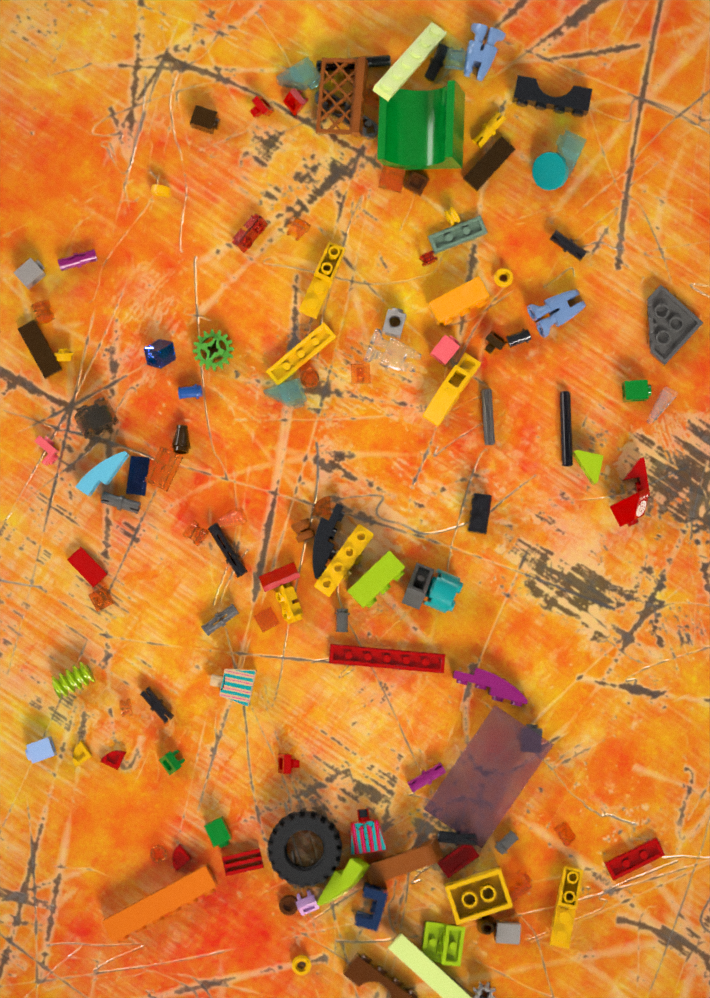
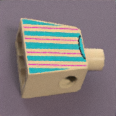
M225 669L223 676L212 674L210 686L220 687L219 696L249 707L257 670Z

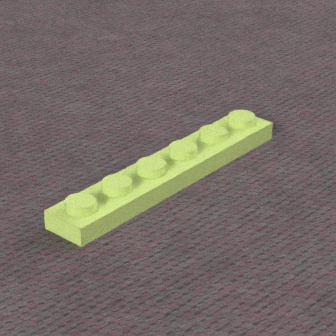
M431 22L375 84L373 91L389 101L445 38L447 32Z

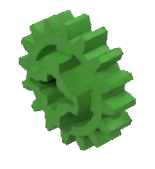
M211 329L210 334L204 331L203 338L198 335L199 343L194 342V346L197 349H194L193 353L198 354L194 359L196 361L201 360L199 366L202 367L205 364L207 371L212 367L215 372L218 366L223 370L224 363L230 364L228 358L233 359V355L230 352H233L234 348L229 347L233 342L232 340L227 341V334L221 336L222 332L220 330L217 334H215L213 329ZM213 338V340H212L211 342H209V343H204V342L207 341L208 339ZM221 341L226 345V350L220 347ZM216 345V349L218 350V352H214L211 356V352L209 349H213ZM201 350L207 353L206 360L202 357ZM220 357L223 358V359L220 360L219 362H215V363H214V361H215L216 359H218V358H220Z

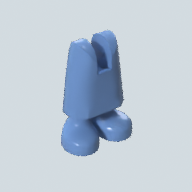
M472 23L471 31L475 34V39L469 40L464 65V76L470 77L473 66L480 69L478 70L476 80L483 81L498 50L494 45L497 41H503L506 34L499 29L490 27L487 42L484 46L482 42L487 33L488 26Z
M577 289L544 300L543 306L534 304L527 306V311L533 321H537L549 313V317L536 323L537 330L543 338L549 335L553 324L557 327L561 326L586 307L584 301L576 303L572 307L569 306L567 301L580 295Z

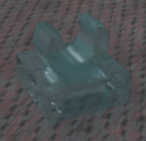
M453 47L447 49L445 68L464 70L466 51L463 48L460 50H454Z

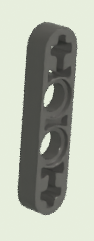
M318 91V92L316 93V95H315V102H316L317 105H318L319 91ZM334 94L331 96L336 103L341 100ZM325 101L323 109L328 112L335 104L332 103L331 107L328 108L329 103ZM346 102L341 104L345 109V113L351 108ZM333 111L330 115L338 120L343 114H337ZM364 115V121H366L364 126L367 128L374 127L373 131L375 133L367 134V129L363 127L362 137L368 140L375 139L378 135V125ZM347 118L341 121L343 124L350 127V122Z

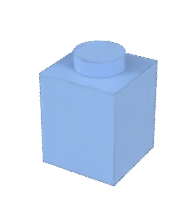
M51 736L26 745L25 753L27 759L32 761V764L57 755Z

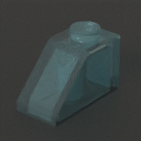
M306 57L278 75L276 80L280 86L305 91L308 88L313 89L319 85L320 74L309 57Z
M566 130L564 136L559 135L555 145L559 146L556 152L566 160L569 178L587 139Z
M300 378L263 390L266 397L289 408L297 409L305 406L304 402H307Z

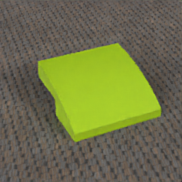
M425 921L421 951L433 962L460 967L466 927Z

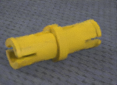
M497 111L490 121L482 126L483 129L476 137L472 139L474 144L481 139L477 145L479 148L483 147L490 136L495 135L496 129L506 120L502 115L497 121L501 115L500 112Z

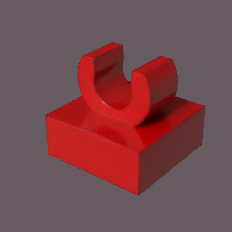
M295 88L290 90L283 100V103L294 116L300 113L309 100L308 98L303 99L301 96L302 90L297 91Z
M256 96L252 100L255 107L249 112L253 117L258 118L262 114L270 116L275 110L263 96Z
M278 753V773L291 774V768L300 767V760L291 759V754Z

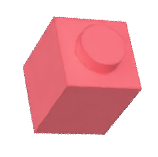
M444 335L430 355L443 366H446L459 350V341L451 335L449 337Z

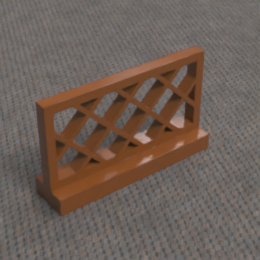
M358 57V59L322 58L316 134L362 137L369 67L366 57ZM327 63H335L338 67L331 75L326 71ZM348 64H355V70L348 76L343 68ZM342 71L347 78L338 85L333 77ZM331 80L336 87L330 93H327L324 90V86ZM350 81L353 84V89L346 94L341 87ZM340 90L345 97L336 103L331 96ZM330 99L335 105L326 112L323 109V103ZM348 99L352 105L345 113L339 106ZM338 108L343 115L334 122L329 115ZM328 117L333 124L328 129H321V122ZM345 118L350 122L349 130H342L338 126Z

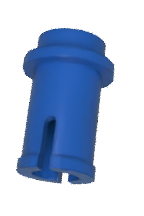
M195 384V386L178 387L179 399L194 397L199 399V397L203 396L202 386Z

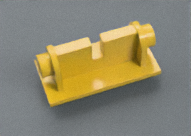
M288 583L275 588V597L281 604L282 616L287 621V624L302 620V615L304 614L299 602L292 604V600L297 599L294 587Z

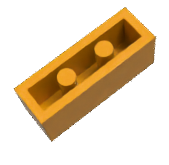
M478 276L429 302L428 307L438 326L441 324L446 326L454 321V317L458 315L463 317L469 314L471 308L475 306L480 308L486 305L490 295Z

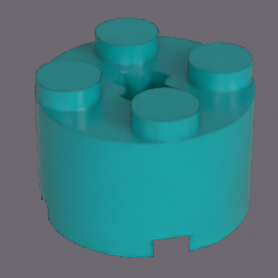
M437 569L436 572L439 574L437 578L432 577L425 597H428V600H423V604L446 613L453 610L456 603L454 597L456 593H460L463 583L460 582L459 577Z

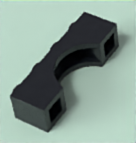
M518 75L512 102L520 107H527L529 105L535 106L537 110L551 109L558 114L567 112L572 113L575 117H583L589 111L592 89L573 86L567 94L560 97H552L542 92L536 78Z

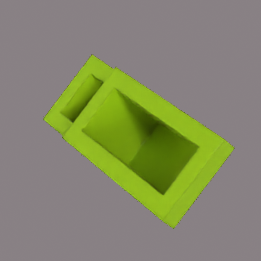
M359 857L351 858L344 870H336L333 873L316 904L319 906L325 905L346 894L360 881L370 865Z

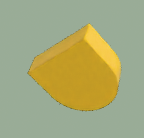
M152 185L151 194L169 198L171 196V189L163 185Z

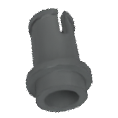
M338 608L337 612H335L336 632H348V615L350 613H348V609Z
M510 830L506 836L499 842H496L494 847L500 854H507V850L519 838Z

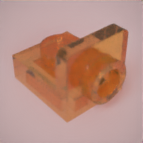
M520 870L516 873L523 882H516L509 888V896L514 902L532 888L530 884L532 879L526 872L521 873Z

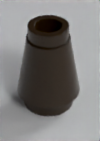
M186 425L176 426L172 443L173 452L176 454H187L191 448L188 426Z
M487 915L480 917L476 924L477 930L483 935H490L496 928L495 920ZM485 925L491 926L490 929L484 930Z

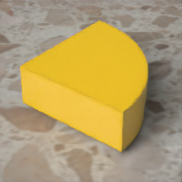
M82 740L75 746L73 752L75 767H78L92 757V754Z

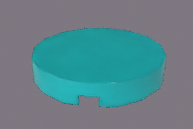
M555 152L541 154L533 164V179L544 190L550 191L562 187L569 174L565 158Z

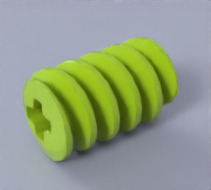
M79 662V669L75 665L72 666L73 672L65 669L66 676L60 672L58 680L52 676V685L59 699H62L61 693L67 697L69 695L68 690L74 693L75 686L78 689H82V683L88 686L89 679L95 682L93 673L88 665Z

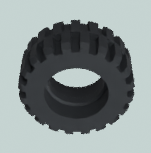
M312 810L292 812L288 816L283 817L272 830L267 848L268 858L274 872L276 871L278 877L282 880L288 881V884L299 885L298 887L316 886L320 882H325L329 876L331 877L340 863L342 855L340 833L336 829L335 824L323 814H318ZM301 830H309L316 833L323 843L322 857L317 863L308 867L296 865L287 854L289 838Z

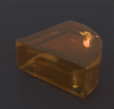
M325 496L316 502L312 509V516L331 515L330 496Z

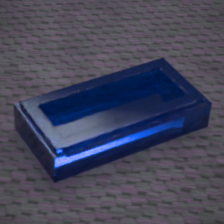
M131 456L126 494L146 496L151 458Z

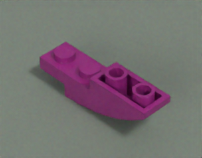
M476 667L473 675L454 670L453 678L457 679L456 683L467 685L468 682L475 683L476 688L486 690V687H490L488 695L492 696V700L503 702V699L511 700L510 704L522 707V703H528V700L518 689L493 673Z

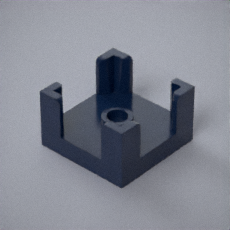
M365 882L363 896L376 900V902L372 901L370 913L372 914L362 911L356 912L354 925L377 932L388 896V888L374 884L370 885V883Z

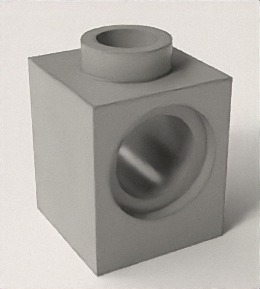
M32 258L28 259L14 272L29 290L46 276L43 272L45 267L38 260L34 262Z
M398 308L388 309L382 334L400 339L407 314H404V311ZM392 318H397L400 324L393 327L389 321Z

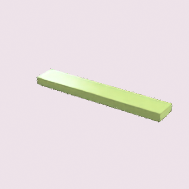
M402 933L388 946L391 952L442 998H472Z

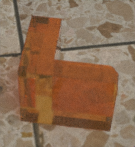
M383 165L379 188L400 193L405 170Z

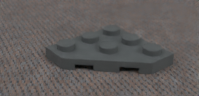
M662 285L647 299L650 354L665 365L703 322Z

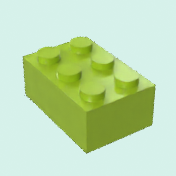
M388 551L347 592L362 608L365 606L370 608L377 601L375 597L379 593L383 595L391 587L389 583L393 579L398 581L405 574L403 571L405 566Z

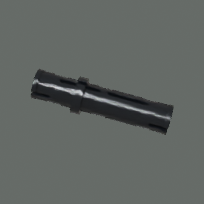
M215 523L210 526L208 531H210L224 554L226 563L230 564L237 578L247 573L248 571L239 558V553L235 552L219 524Z

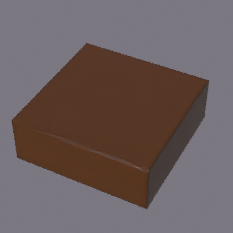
M413 170L404 188L421 197L429 182V178Z

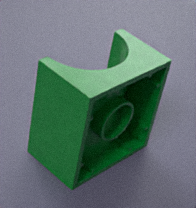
M455 80L448 81L447 86L436 90L415 91L399 89L389 101L380 96L377 160L388 170L463 168L465 92Z

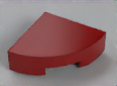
M122 750L109 752L100 762L118 770L126 752Z
M181 844L175 848L172 856L173 867L176 871L192 859Z

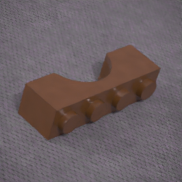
M357 952L343 971V975L357 986L367 982H377L384 985L388 989L391 998H418L419 996L412 989L407 991L402 987L403 983L396 977L392 979L386 975L387 971L382 966L378 965L376 967L371 963L372 959L364 953L360 955Z

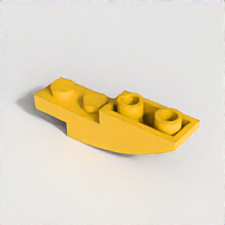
M328 242L299 308L300 313L317 319L338 272L346 248Z
M465 353L458 364L453 367L422 417L439 427L459 399L464 388L481 366V362Z
M566 866L563 868L551 925L552 930L549 942L551 946L565 949L570 948L583 870Z

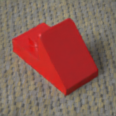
M644 457L639 458L622 480L637 479V482H635L636 493L649 488Z

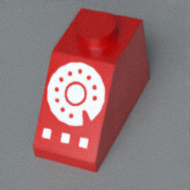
M649 488L610 506L620 527L625 524L630 527L638 523L637 518L645 514L650 492Z

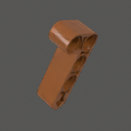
M438 839L428 840L418 847L368 863L370 867L366 871V875L370 885L439 862L444 856Z

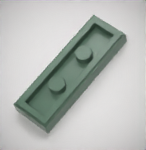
M480 215L428 236V240L435 255L486 235L488 232Z

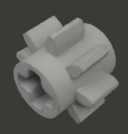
M479 981L478 988L473 987V991L477 993L473 998H496L492 994L496 989L495 987H489V981L486 984H482ZM485 989V991L487 992V997L481 995L482 990Z

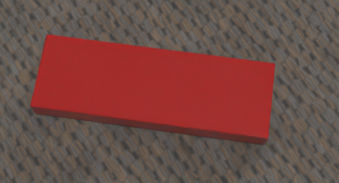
M654 837L604 862L614 881L665 856V853L657 837Z

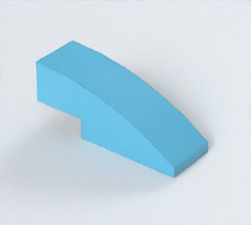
M123 451L102 461L92 468L75 487L91 497L101 482L107 486L129 457V454Z

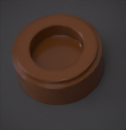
M293 895L282 897L279 903L280 911L285 915L295 914L298 910L296 905L297 898Z

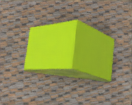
M581 450L574 451L573 456L592 485L596 484L599 479L604 456Z

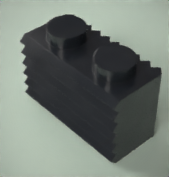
M479 493L472 495V502L470 503L472 506L470 507V517L468 518L469 525L467 526L468 532L487 534L492 495Z

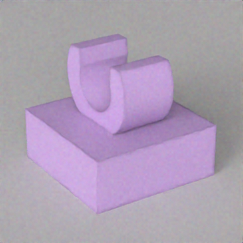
M306 890L308 896L304 899L301 898L300 894H297L298 901H296V905L301 915L320 909L319 905L316 904L315 896L311 894L310 890Z

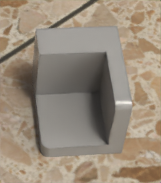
M496 920V943L519 944L520 922Z

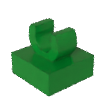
M178 750L170 751L159 759L169 775L181 768V764L185 761L184 758L180 761L175 758V755L179 753Z

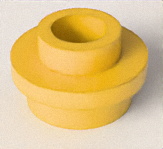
M501 268L496 271L494 281L499 287H508L513 281V274L509 269ZM505 275L507 280L501 281L500 276Z
M69 348L58 349V352L54 353L57 361H71L74 352H70Z
M299 955L293 959L292 969L298 975H305L311 969V961L307 956ZM301 961L304 962L305 967L300 968L298 966V963Z

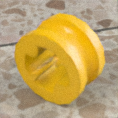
M453 207L449 211H444V215L451 226L455 222H460V218Z

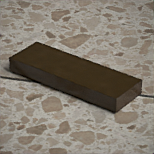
M500 137L463 180L478 192L515 151V148L504 138Z
M32 320L18 328L44 378L47 379L60 372L62 368L36 321Z

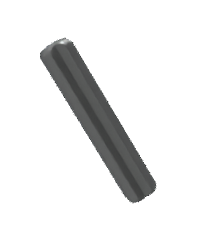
M483 389L481 397L484 444L494 445L492 390Z

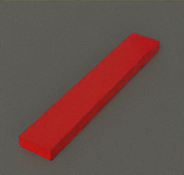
M331 644L329 663L444 674L446 654Z

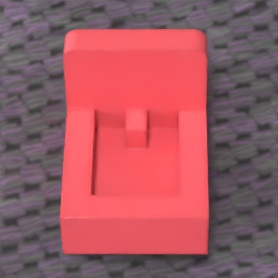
M39 435L35 442L49 453L42 463L45 466L52 465L59 456L57 454L59 451L53 447L55 443L47 436L43 438Z

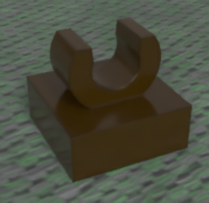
M491 331L485 338L490 343L484 350L491 354L495 348L501 350L507 341L494 331Z

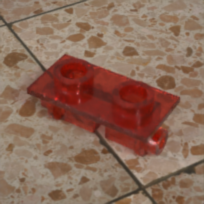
M256 213L254 216L251 215L243 225L248 230L245 232L243 229H240L232 238L233 241L231 243L239 247L243 253L253 245V242L268 226L263 217Z

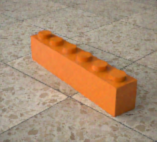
M205 864L108 916L102 923L112 943L117 940L120 943L128 939V934L135 931L137 934L146 929V924L150 922L156 924L164 919L163 915L167 913L172 915L181 910L180 906L186 903L189 906L197 902V897L204 894L206 897L215 892L214 888L218 884L209 866Z

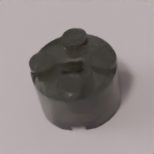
M104 397L95 400L94 404L89 407L87 405L81 406L77 409L78 413L74 417L85 439L88 438V435L91 438L109 430L110 427L108 425L111 423L115 426L119 422L109 401L105 400Z

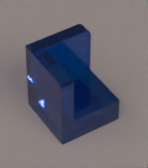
M158 339L144 348L148 366L161 369L176 359L174 345L171 341Z

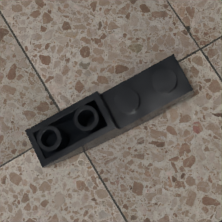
M336 503L329 520L321 517L316 531L312 557L315 579L320 578L327 568L325 565L328 559L332 560L336 549H333L335 544L328 542L329 538L333 540L337 529L334 527L337 521L341 522L345 515V511H343L344 506Z

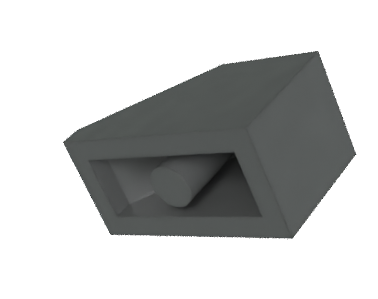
M416 563L401 603L419 610L435 569Z

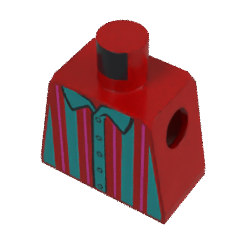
M368 808L358 809V821L351 822L350 855L387 850L378 818L370 819Z

